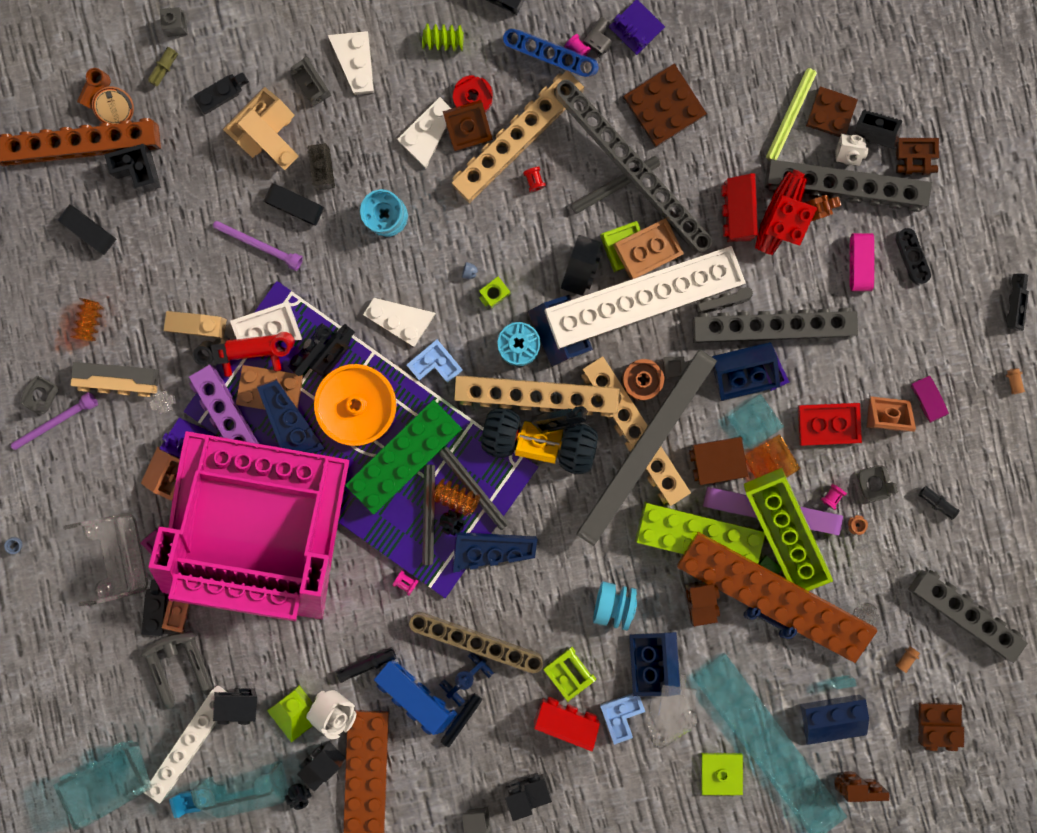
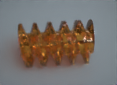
M79 298V300L84 302V304L77 305L82 312L75 313L80 320L73 321L78 328H72L71 331L76 335L69 337L88 342L96 341V338L91 334L98 333L94 326L100 325V322L95 319L102 318V315L97 311L104 310V307L98 302Z
M443 478L435 489L434 501L436 503L441 502L443 506L448 505L449 509H455L457 513L462 512L464 516L472 514L480 501V494L473 498V491H470L466 495L465 487L458 491L459 484L451 488L452 481H448L445 485V479Z

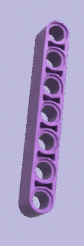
M707 487L703 507L757 518L747 495ZM800 507L811 530L840 535L843 521L842 515Z

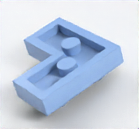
M438 339L407 364L419 381L434 368L447 383L463 371Z
M633 693L600 704L614 745L633 738L627 718L645 712L640 696H633Z

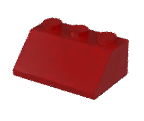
M755 173L727 178L724 185H721V196L725 197V205H722V216L726 217V225H723V236L727 238V242L751 241L758 235Z
M548 697L541 700L534 718V729L586 750L593 751L600 722L593 713L586 712L584 714L578 712V708L569 704L563 706L559 704L558 700Z

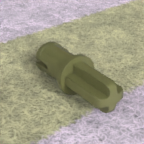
M167 47L160 60L156 61V67L149 76L148 81L152 85L158 86L166 72H170V67L179 54L172 48Z

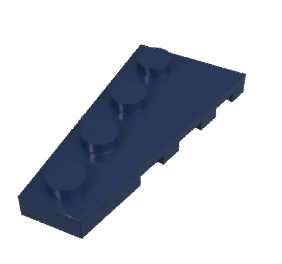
M277 379L257 386L280 448L314 453L324 449L323 444Z
M456 533L452 571L455 573L467 568L472 570L477 569L479 566H494L506 561L511 563L533 559L536 555L538 539L536 536Z

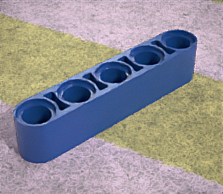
M508 29L503 35V41L506 46L580 76L592 77L598 72V63L593 58L522 30ZM514 33L518 35V41L515 44L511 41ZM532 40L536 42L534 51H531L529 48ZM550 47H552L555 51V54L551 59L547 55V51ZM569 54L573 57V63L570 66L565 62ZM586 62H590L592 66L589 73L584 71V64Z

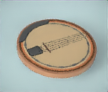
M107 86L101 88L94 95L92 109L95 116L102 123L114 125L119 124L120 121H130L134 113V104L131 97L124 90L114 86Z

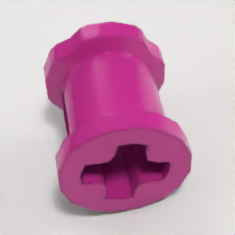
M575 34L566 42L564 47L586 56L591 48L589 46L586 47L579 39L580 36Z
M832 483L830 490L824 498L821 497L820 501L831 509L836 510V505L847 493Z
M401 570L392 586L401 588L410 596L419 580H413Z

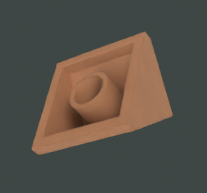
M870 396L866 427L915 432L916 426L911 402Z

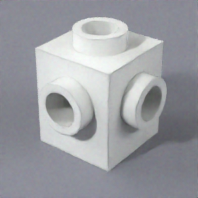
M841 134L835 150L836 162L849 166H860L862 159H866L868 154L865 138L859 135Z

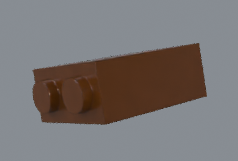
M742 437L691 445L692 449L689 450L690 461H694L695 464L692 474L694 482L697 481L698 485L749 477Z

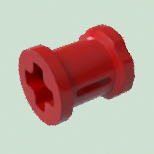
M533 167L523 172L530 186L529 192H535L546 187V183H543L539 172L541 170L540 167Z

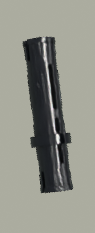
M390 647L380 653H372L370 657L337 670L336 674L339 682L342 683L371 669L381 668V665L397 659L395 651Z

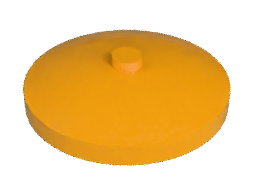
M361 364L344 365L330 372L320 383L314 399L315 416L321 429L333 440L350 446L366 445L382 437L392 425L397 407L395 392L387 378L379 371Z

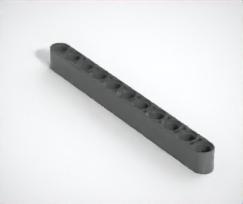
M570 80L559 82L555 90L557 100L662 217L667 219L671 227L695 252H703L709 249L712 243L709 234ZM560 88H569L570 94L566 96L561 94ZM581 102L584 110L577 111L574 108V103ZM594 117L597 120V125L590 126L587 119ZM603 132L609 133L611 141H604L601 138V134ZM615 148H622L624 156L618 157L615 153ZM629 163L637 164L638 171H630ZM646 177L651 180V187L643 185V178ZM658 192L665 196L663 203L658 202L656 199ZM670 208L677 209V218L670 215ZM685 222L691 225L690 233L685 232L683 229ZM698 237L703 238L705 241L703 248L697 245Z
M701 349L698 350L579 528L577 536L592 546L596 544L716 364V359Z

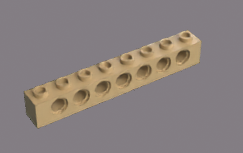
M568 70L563 74L560 72L553 79L554 83L549 88L546 86L538 94L540 97L535 102L533 100L525 106V111L520 116L517 114L510 121L511 125L506 130L503 128L495 136L497 139L492 144L489 142L482 148L480 156L477 158L473 157L467 163L468 167L463 172L459 171L452 178L454 180L452 186L469 204L566 110L554 94L559 82L570 80L583 93L584 86ZM560 88L565 93V96L570 94L569 88ZM548 104L551 109L544 112L540 109V106ZM528 118H534L536 124L529 126L525 121ZM514 132H520L522 137L519 140H514L511 135ZM505 146L508 151L505 154H500L497 152V148ZM485 160H491L494 163L490 168H485L482 164ZM477 174L479 176L478 181L470 182L468 180L469 175Z
M602 356L582 369L583 374L581 377L586 385L598 386L596 378L604 376L607 380L605 387L620 388L618 412L622 409L626 410L629 417L626 421H621L618 418V413H613V417L607 418L614 420L616 432L619 436L623 435L627 440L625 445L629 452H631L648 425ZM594 396L597 402L602 401L603 403V399L601 396ZM633 426L639 429L640 433L637 438H632L629 435V429ZM660 447L645 469L649 474L646 478L652 487L656 486L660 491L657 495L662 503L672 506L691 494L663 448ZM656 460L661 463V469L658 472H654L651 469L652 462ZM669 477L672 480V486L669 489H664L662 481Z
M460 375L456 376L454 400L460 401V405H472V402H480V406L492 407V404H500V408L511 409L512 405L520 406L521 410H532V407H540V411L552 412V408L560 410L569 408L573 410L575 407L584 406L588 411L587 415H593V412H601V416L613 417V413H618L620 388ZM474 386H478L481 389L479 397L474 396L472 393ZM495 387L501 390V397L499 399L492 395V390ZM514 389L520 390L522 394L520 400H515L512 397ZM535 390L539 391L542 395V399L539 402L534 401L532 398V393ZM554 392L562 395L560 403H555L552 400ZM574 394L582 396L583 401L581 405L573 403L572 397ZM595 395L602 397V406L597 407L593 404L592 399Z

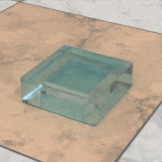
M850 675L831 678V685L835 689L857 686L856 679Z

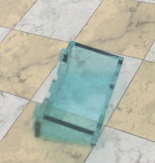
M131 740L126 743L123 741L113 746V751L103 756L104 760L99 763L98 761L90 763L86 766L87 770L82 773L78 771L73 774H65L59 778L60 782L53 785L74 831L94 823L152 788L138 742Z

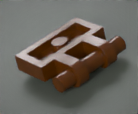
M899 138L896 144V160H904V165H897L896 173H904V175H912V173H922V175L938 173V165H931V160L939 158V138ZM913 160H922V165H913Z

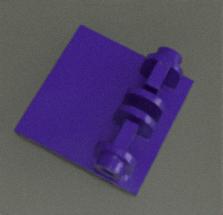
M635 0L621 15L618 14L614 18V22L609 28L638 55L665 26L639 0Z
M178 418L169 434H164L162 439L164 442L159 450L180 458L186 431L215 436V434Z

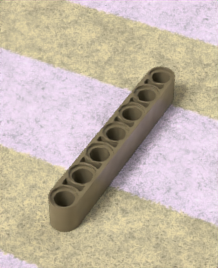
M417 612L409 621V626L415 633L529 673H538L543 667L542 657L535 651L438 617ZM417 617L422 618L424 626L417 627L414 624V619ZM440 624L444 631L437 634L433 631V626ZM459 631L462 633L463 638L461 640H454L452 633ZM479 638L482 641V645L474 647L471 644V640ZM494 644L501 647V651L497 654L490 651V647ZM512 651H517L520 654V658L518 660H511L509 654ZM531 658H536L539 660V664L536 667H531L528 661Z

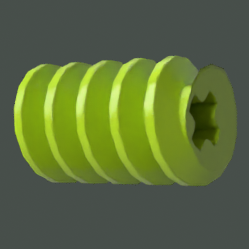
M426 23L422 37L423 50L426 44L429 50H432L435 44L438 51H440L442 45H444L445 51H448L451 45L453 51H456L458 46H460L463 52L464 31H462L461 25H458L455 31L453 25H450L449 30H446L445 24H442L441 29L438 30L437 24H434L433 29L430 30L429 24Z

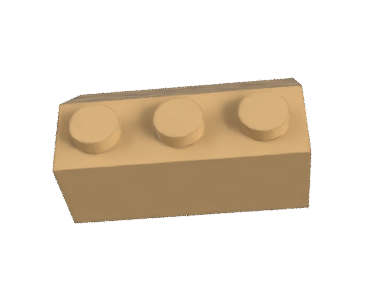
M266 87L223 129L252 158L260 154L263 149L237 123L250 108L276 133L284 126H287L295 116Z

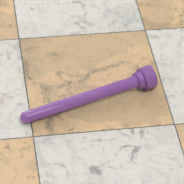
M215 221L213 223L215 229L285 261L290 269L297 271L302 264L303 256L296 253L287 254L221 222Z
M87 392L81 396L79 403L12 442L11 448L17 450L81 410L93 409L98 406L96 398L91 392Z

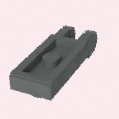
M745 287L740 288L736 294L731 295V292L719 295L717 299L712 300L711 297L702 299L696 306L697 314L709 313L747 302L753 296V291Z

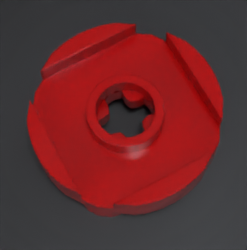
M473 75L460 79L453 91L455 107L475 102L468 99L469 92H473V94H478L475 101L482 100L486 113L492 105L493 98L490 84L485 79Z

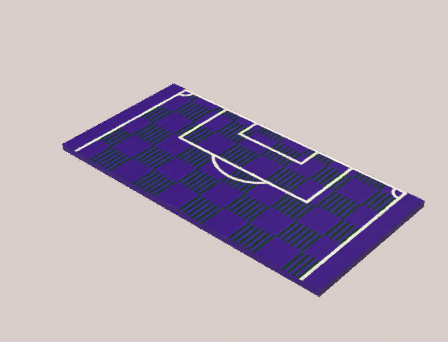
M276 281L255 312L289 301L302 340H295L291 351L286 356L279 357L281 364L280 371L294 373L288 367L290 360L300 352L305 341L313 336L315 329L323 323L333 331L330 335L331 337L341 326ZM354 335L350 338L348 345L350 348L331 372L344 365L361 364L379 371L387 378L395 392L397 407L393 423L382 437L372 443L361 446L341 444L330 438L318 424L314 411L315 394L324 378L309 367L302 374L304 377L298 410L324 446V449L313 454L349 460L345 485L433 399L463 428L445 447L450 449L503 516L539 467L525 457L515 456V451L511 456L505 458H495L488 455L481 446L484 427ZM278 341L281 347H287L285 342ZM271 356L231 360L232 376L230 377L224 376L222 364L215 366L235 402L237 400L242 365L273 370ZM212 384L206 388V393L211 395L214 392ZM197 392L183 412L220 437L222 434L210 422L209 418L211 415L208 410L205 411L199 402L201 398ZM219 402L216 405V410L218 413H221L224 410V404L222 402ZM237 405L259 444L280 448L266 410ZM231 419L226 423V428L229 431L234 428V422ZM242 437L237 438L239 441H244ZM439 453L427 464L435 465L433 565L422 564L424 468L374 515L345 486L339 523L444 598L448 596L466 569L455 573L452 571L456 535H447L442 532L443 527L439 525L442 514L448 512L449 509L462 513L461 519L465 520L461 532L492 534L497 527Z

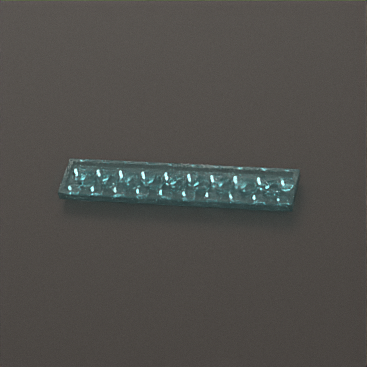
M725 653L693 676L694 680L809 833H827L847 818V815Z

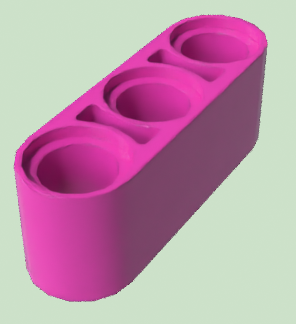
M852 233L850 236L849 285L851 291H873V233Z

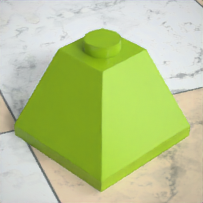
M300 685L267 710L291 743L312 727L309 720H307V713L310 711L313 702Z

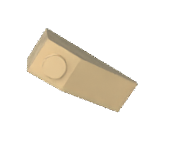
M252 108L237 121L251 138L284 170L299 157Z
M166 311L164 331L223 339L227 319L218 316Z

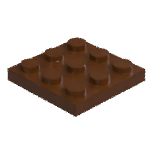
M672 64L623 97L655 148L707 114L675 64Z

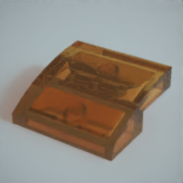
M780 434L745 454L746 464L755 478L780 468L783 469L787 478L801 469Z

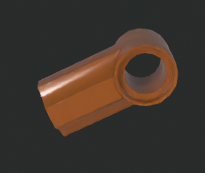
M91 68L87 71V81L77 100L78 103L92 109V100L97 91L110 86L111 83L109 75L99 68ZM101 75V80L96 83V77Z

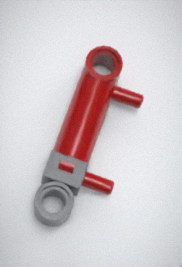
M288 332L234 340L223 338L216 339L214 342L206 340L194 349L193 359L202 366L208 365L214 360V364H222L224 376L230 377L232 376L231 360L271 356L273 370L280 371L279 357L286 356L291 351L295 340ZM278 341L285 342L287 347H281ZM202 350H206L209 356H205Z

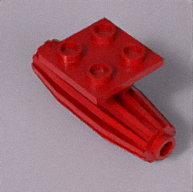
M795 169L792 173L788 172L773 194L760 224L755 248L759 251L774 255L783 240L801 245L817 210V207L801 202L807 179L804 178V173Z

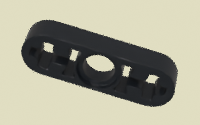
M910 228L902 229L896 234L895 240L911 281L916 285L924 284L930 280L931 271L917 235ZM904 233L910 236L908 243L906 240H902ZM914 244V247L905 250V247ZM910 251H915L918 254L916 262L909 260L908 254ZM920 263H921V265H922V266H919L918 268H917V267L914 268V269L912 268V266H915V265L920 264ZM919 272H924L925 274L922 279L916 277Z

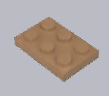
M666 218L613 244L630 280L638 278L684 254Z
M242 365L236 405L265 410L257 386L277 379L298 409L304 375L298 376L294 373Z

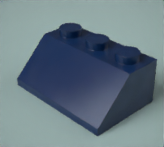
M570 295L544 302L528 311L552 367L593 350L589 339L560 349L557 347L544 310L571 301Z
M771 342L711 356L717 360L713 371L721 401L780 387L778 359ZM766 371L772 381V384H769L767 380Z
M677 632L629 634L633 696H673L681 694Z
M860 694L800 704L807 745L866 736L868 733L869 715L866 699Z

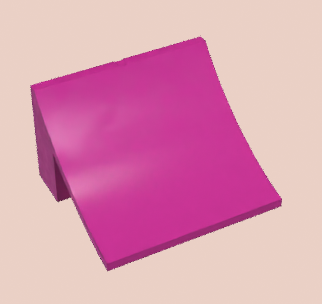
M186 431L176 477L169 528L159 526L148 566L161 592L169 594L168 599L170 601L295 622L297 616L323 620L349 460Z

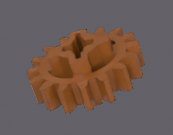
M827 195L805 202L817 207L812 221L832 215V209L841 206L839 197L828 200Z

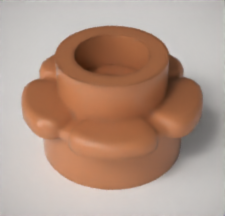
M860 515L850 518L848 521L849 531L852 534H864L868 527L867 520L863 519Z

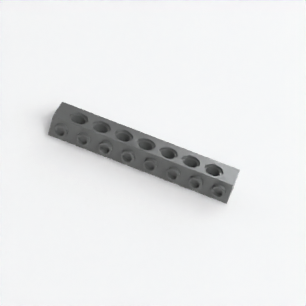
M772 159L767 164L764 187L770 188L769 190L775 192L782 182L783 174L792 173L795 169L804 173V177L811 179V185H806L804 193L809 194L810 197L819 198L827 195L829 199L839 197V200L842 198L849 199L851 203H861L864 201L869 202L871 206L885 204L889 205V208L892 209L906 207L909 208V211L921 212V210L929 206L932 182ZM823 180H829L831 188H826ZM844 182L850 184L851 191H846L844 189ZM864 185H867V186L870 187V189H871V193H870V194H867V193L864 192V190H863V186H864ZM884 188H887V189L890 190V192H891V196H890V197H887V196L884 194V192H883V189H884ZM904 191H907V192L910 193V196H911L910 200H908V199H906V198L904 197V195H903V192H904Z
M839 308L838 312H830V309H818V313H810V309L798 310V313L790 314V310H780L778 314H770V311H759L758 315H750V312H738V316H730L729 312L717 313V316L710 317L709 313H700L692 319L693 343L858 336L857 311H851V308ZM812 318L816 319L819 323L817 329L812 328L810 324ZM832 318L838 320L839 326L837 328L832 327ZM792 319H795L799 323V327L797 330H794L790 326V322ZM771 320L778 322L779 328L777 331L771 329ZM733 321L738 324L739 329L737 332L730 330V322ZM751 321L758 323L759 328L757 331L751 330ZM711 322H715L718 325L719 330L717 333L710 331L709 325Z

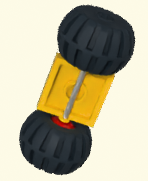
M496 408L487 414L481 446L488 455L495 458H505L511 456L515 451V456L555 464L558 451L560 450L559 465L565 471L572 474H584L591 470L597 449L598 434L590 426L576 424V427L567 428L563 436V430L541 433L531 422L524 421L521 433H519L521 419L514 411L508 408Z

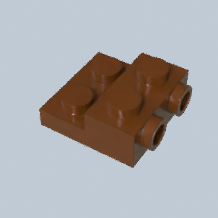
M919 702L918 743L929 751H937L938 747H945L948 751H958V747H964L962 705L960 703Z
M852 771L843 772V774L837 775L834 778L835 789L838 790L847 802L889 801V792L875 779L863 780Z

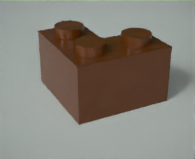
M703 581L684 584L691 624L695 627L718 623L717 617H720L717 599H720L718 587H714L713 583L707 584Z

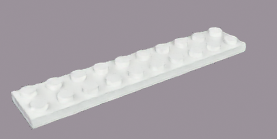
M730 246L547 308L544 311L557 347L560 349L742 286L746 282L734 250Z

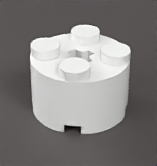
M335 690L321 691L317 694L315 702L307 713V720L328 739H337L340 737V733L343 731L346 733L352 727L356 719L355 706Z

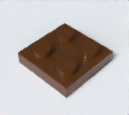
M820 86L806 126L840 137L841 134H847L858 99Z
M482 100L442 111L454 151L493 140Z

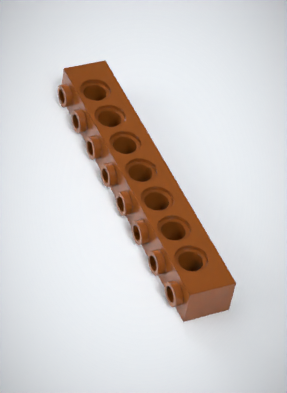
M150 118L139 119V122L124 120L114 125L111 123H100L96 127L81 125L78 129L62 127L59 128V131L43 129L39 133L20 132L19 135L15 136L0 134V165L11 166L101 156L140 144H145L151 150L161 149L159 125ZM140 131V136L134 139V133ZM120 133V138L114 141L115 134ZM100 135L99 142L94 143V138ZM80 137L79 144L74 146L75 139ZM60 140V145L54 148V143ZM40 142V147L34 150L35 144ZM20 144V149L15 152V146Z

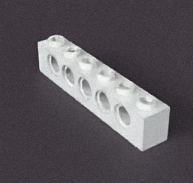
M216 686L210 692L143 791V793L159 804L168 796L216 725L217 721H213L214 692H227L220 686Z

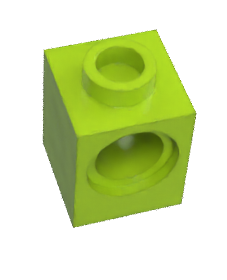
M499 276L479 290L481 294L479 299L485 307L489 305L491 308H494L511 295L510 290ZM497 289L499 296L496 299L489 298V290Z

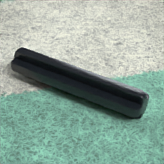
M474 693L442 737L441 743L444 746H451L482 702V698L478 694Z

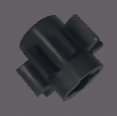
M450 509L448 512L443 513L439 523L443 527L442 532L453 536L456 533H460L464 528L465 520L461 519L463 514Z
M300 783L290 786L287 791L288 795L284 796L287 805H290V808L294 807L295 810L305 808L309 803L308 798L312 797L309 788Z

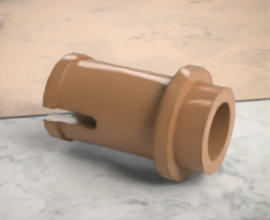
M1019 368L1007 370L1006 377L1009 378L1012 394L1025 392L1021 378L1023 373Z
M911 646L908 649L905 648L906 652L895 665L905 673L908 672L914 661L919 659L918 656L920 655Z

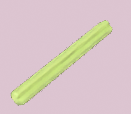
M808 68L802 77L766 155L768 160H777L817 74L811 68Z

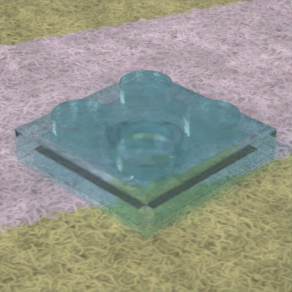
M761 394L727 417L749 450H752L784 427Z

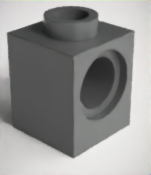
M180 7L160 9L161 29L168 37L188 35L186 15Z

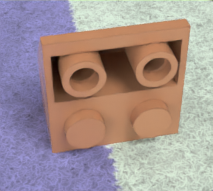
M157 447L141 484L153 493L173 501L180 458L159 450L160 447Z

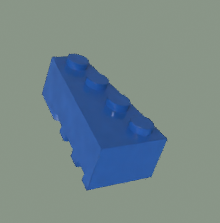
M389 661L374 679L378 683V689L392 696V702L398 707L402 706L406 709L408 717L422 724L421 728L427 734L436 735L443 733L459 713L454 709L451 712L447 710L442 699L429 695L431 693L430 689L420 682L416 684L414 682L416 678L396 661Z

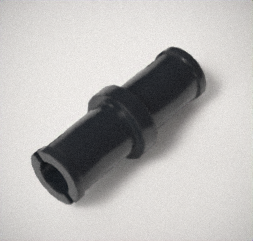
M928 486L923 487L918 494L919 497L930 503L934 510H939L949 517L950 520H953L960 512L959 509L947 502L943 495L939 496Z

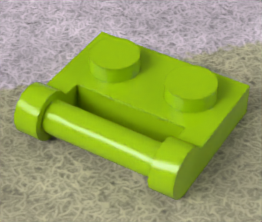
M572 646L543 668L567 702L596 680V677L589 673L577 657L576 651ZM569 658L584 678L581 683H579L564 663L566 659Z

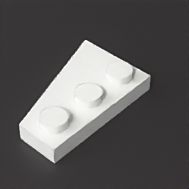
M368 31L328 35L354 95L374 93Z
M441 97L397 139L425 169L447 129L442 111L451 108Z
M373 298L363 315L415 347L436 313Z
M289 301L230 321L236 339L277 335L280 332H288L294 337V340H302Z

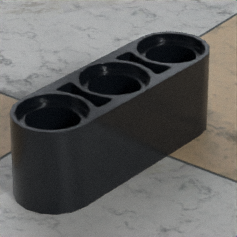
M274 183L271 184L263 201L314 226L317 225L324 210V207Z
M71 204L67 206L57 219L62 225L103 255L107 253L117 240Z

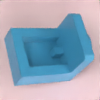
M201 789L183 791L169 799L174 818H179L187 813L199 812L206 808Z

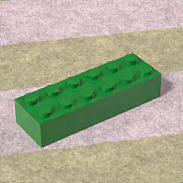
M433 399L345 486L374 515L454 439L463 428Z

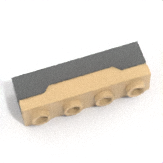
M73 362L71 386L78 387L77 391L90 392V388H97L98 393L110 394V390H118L120 395H130L131 391L138 392V396L150 397V393L157 394L159 370Z

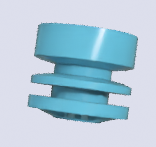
M379 189L372 191L365 196L361 203L360 215L362 221L379 236H395L407 224L408 212L402 200L389 190ZM385 211L388 213L389 218L384 217L383 213Z
M523 322L507 325L500 332L497 341L498 351L502 359L509 365L516 367L532 363L538 356L540 349L538 333L532 326ZM516 339H517L518 341H521V340L524 341V342L522 343V345H523V348H522V349H521L520 347H517V348L514 347V346H515V340H516Z
M602 581L595 604L593 623L607 626L610 618H614V628H618L622 620V630L628 631L636 612L637 590L630 588L628 596H626L627 587L623 586L620 593L616 594L615 584Z

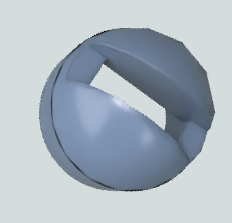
M466 262L462 278H475L478 272L477 267L472 263Z
M17 537L9 538L4 544L6 552L17 554L22 549V541ZM14 541L18 542L14 549L10 548Z

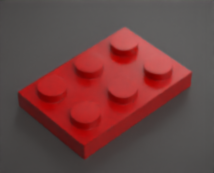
M860 403L798 405L800 446L862 443Z

